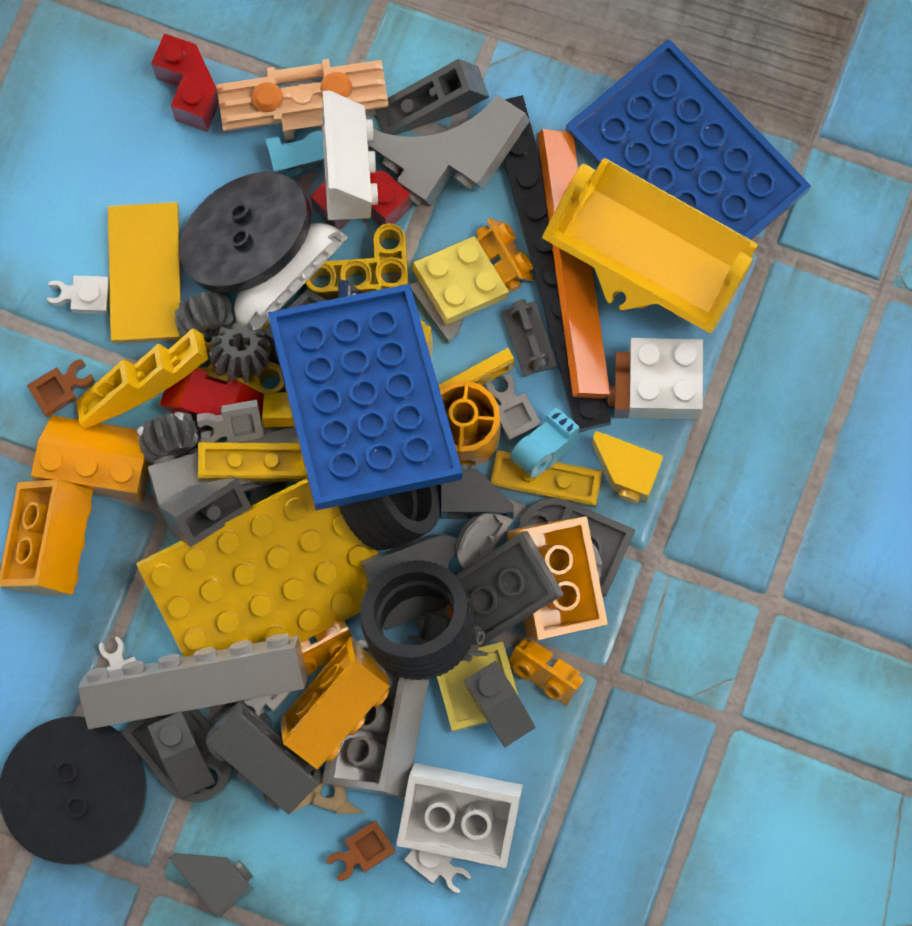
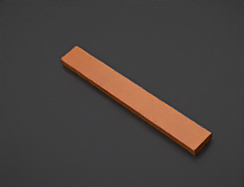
M542 129L537 134L550 222L568 185L578 170L574 137L570 132ZM552 244L573 397L604 399L610 395L592 266Z

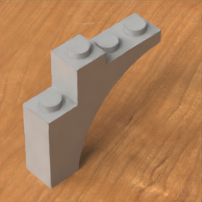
M496 94L494 99L473 118L441 133L405 137L373 129V141H367L368 151H375L382 156L384 160L381 164L397 175L403 170L397 182L410 194L412 202L419 205L423 200L432 206L454 172L456 174L453 178L467 188L471 189L473 185H476L484 190L530 122V119L526 113Z

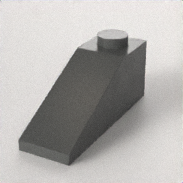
M457 59L388 98L389 107L375 109L383 133L397 135L461 113L489 98V94L479 67Z

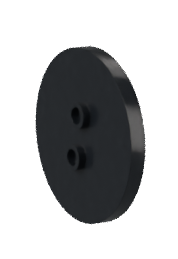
M274 172L248 174L221 186L197 207L183 230L179 249L183 268L198 286L216 293L240 292L266 282L292 261L306 240L312 216L311 206L306 194L293 179Z
M81 716L53 719L28 732L12 749L0 777V808L9 831L29 852L44 860L58 864H86L113 853L133 834L146 806L147 777L144 765L137 751L123 734L112 726L88 729L85 717Z

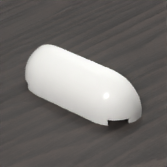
M323 223L311 224L304 244L284 269L266 282L238 293L234 306L238 326L244 327L250 322L253 330L261 329L269 321L268 312L280 310L348 237L331 225Z

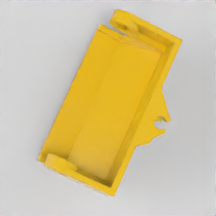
M606 158L601 160L597 170L584 163L578 168L542 236L546 241L595 268L608 303H612L614 296L623 292L626 296V301L619 306L620 310L643 309L652 304H659L710 334L718 327L754 260L752 256L759 245Z

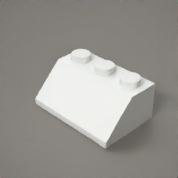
M330 90L323 91L322 134L328 220L371 218V205H378L377 183H370V173L376 172L375 151H368L367 141H373V120L366 119L364 105Z
M414 763L409 774L396 846L506 868L523 785Z

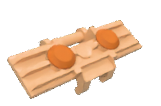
M324 59L321 64L281 70H275L274 67L267 68L268 77L216 84L223 132L282 123L285 141L295 140L296 129L318 126L322 130L323 91L330 90L364 105L365 110L389 107L382 60L330 67L329 59ZM324 77L322 82L300 84L284 88L277 86V84Z

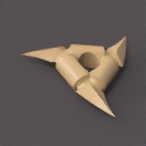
M324 772L320 775L319 785L291 812L293 813L299 808L312 803L317 807L335 811V814L366 813L346 801L347 794L344 788L334 786V796L331 798L323 797L321 791L325 784H322Z

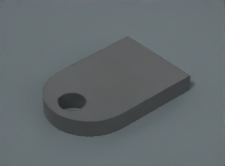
M548 498L532 505L523 515L519 528L527 527L529 522L536 518L543 519L548 523L587 516L591 540L597 548L602 561L601 578L599 581L602 596L606 597L635 533V529L561 498Z
M445 533L431 534L362 560L361 564L368 585H371L372 581L382 574L384 570L386 571L389 567L407 561H431L449 569V562L456 555L457 537ZM433 596L412 597L399 603L388 614L383 629L387 631L418 619L421 614L425 615L427 612H436L450 604L443 599Z
M198 709L184 711L183 713L190 722L209 769L217 772L218 781L213 788L202 789L183 799L173 784L147 727L173 714L136 720L121 732L165 787L176 797L184 801L198 803L211 800L222 793L231 780L234 767L226 760L224 762L219 761L210 753L208 744H206L210 723Z

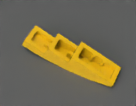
M192 328L170 349L157 344L135 364L122 359L76 400L80 426L88 428L121 415L154 398L182 380L209 359L204 335Z

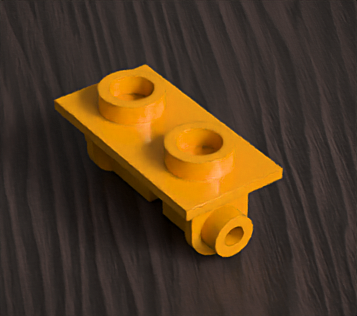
M488 218L487 222L491 228L489 229L487 225L479 228L476 231L477 240L490 261L498 256L501 257L502 260L493 266L508 291L513 292L520 288V280L534 282L535 278L530 271L533 269L532 263L527 255L522 251L519 252L514 243L516 235L512 228L506 222Z
M335 619L332 620L334 626L315 635L317 642L312 645L309 639L300 643L307 676L326 665L350 637L353 638L344 619L338 622Z
M524 638L519 646H516L509 659L510 667L519 677L530 680L543 689L548 697L560 701L567 706L575 691L580 688L585 680L579 676L581 672L560 658L551 667L547 663L552 658L553 653L535 640L528 641Z

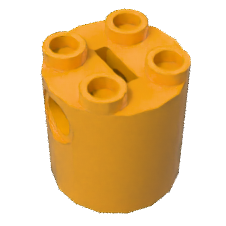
M470 381L453 382L441 388L440 393L460 464L475 467L488 462L496 451L500 440V411L493 394L482 385Z

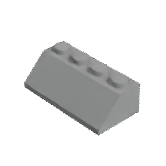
M356 640L387 674L390 686L388 688L389 694L379 707L375 708L372 706L364 716L365 721L358 732L354 735L348 734L340 743L341 749L337 756L331 762H326L322 784L373 795L405 799L409 774L414 763L429 679L411 680L393 675L377 662L365 640Z

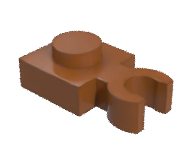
M616 352L614 386H609L610 395L607 396V407H614V418H628L630 352Z
M82 359L74 361L69 366L68 372L64 375L56 367L27 385L47 418L77 400L73 390L76 388L86 389L95 383L92 374L84 379L77 378L78 371L86 367Z
M375 820L345 840L350 849L348 852L333 853L326 861L329 865L334 864L338 860L346 863L345 872L337 876V879L342 882L352 876L354 867L360 864L366 873L395 854L396 851Z

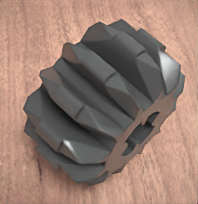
M202 292L198 296L191 295L188 301L180 302L179 308L174 311V321L180 336L183 337L194 328L202 333L205 342L209 343L213 336H219L218 332L221 326L229 330L232 329L236 319L232 304L228 300L227 295H219L216 292L209 294Z
M235 321L230 330L221 326L218 332L219 336L212 337L211 352L209 353L210 362L216 367L218 376L228 374V379L231 383L237 377H242L245 383L249 380V375L260 378L262 369L268 368L270 363L269 353L271 352L270 342L268 339H265L262 328L253 330L250 322L244 327H239Z
M167 413L164 416L146 421L137 430V440L141 453L144 454L146 461L154 462L165 456H174L175 459L189 454L190 450L198 447V428L196 422L193 421L192 415L188 413Z

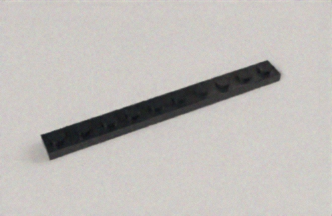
M523 95L505 99L526 113L529 118ZM529 122L503 161L529 259L533 266V274L572 420L579 426L578 433L609 426L611 425V419L605 398L573 397L552 243L542 238L549 224L542 166L532 126Z

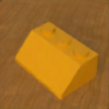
M52 415L38 440L30 476L35 481L60 479L92 489L95 495L143 503L149 475L148 466H151V462L146 461L144 454L141 453L137 440L138 429L102 423L84 428L80 426L79 419Z
M60 479L17 482L0 568V588L50 596L73 595L79 577L78 567L81 552L85 546L84 536L87 521L92 510V489Z
M587 516L506 531L508 541L521 532H529L564 593L557 600L523 620L527 638L540 640L608 625Z
M352 637L346 641L280 718L283 744L317 770L325 761L329 763L337 756L341 749L340 743L348 734L354 735L357 733L365 721L364 716L372 706L375 708L379 707L389 694L388 688L390 686L387 674Z

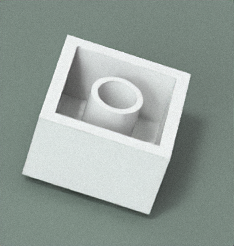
M631 338L629 347L630 410L628 418L699 420L703 410V339Z

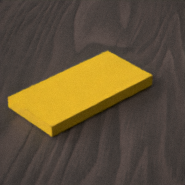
M178 202L108 206L111 342L119 344L180 340L182 336L179 335L174 321V311L179 308V303L182 302Z

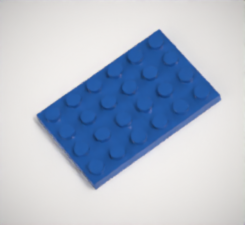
M670 39L661 44L565 127V131L570 132L574 140L598 165L602 159L606 158L750 240L759 235L811 188V185Z
M410 284L268 312L272 337L315 511L462 480V468Z

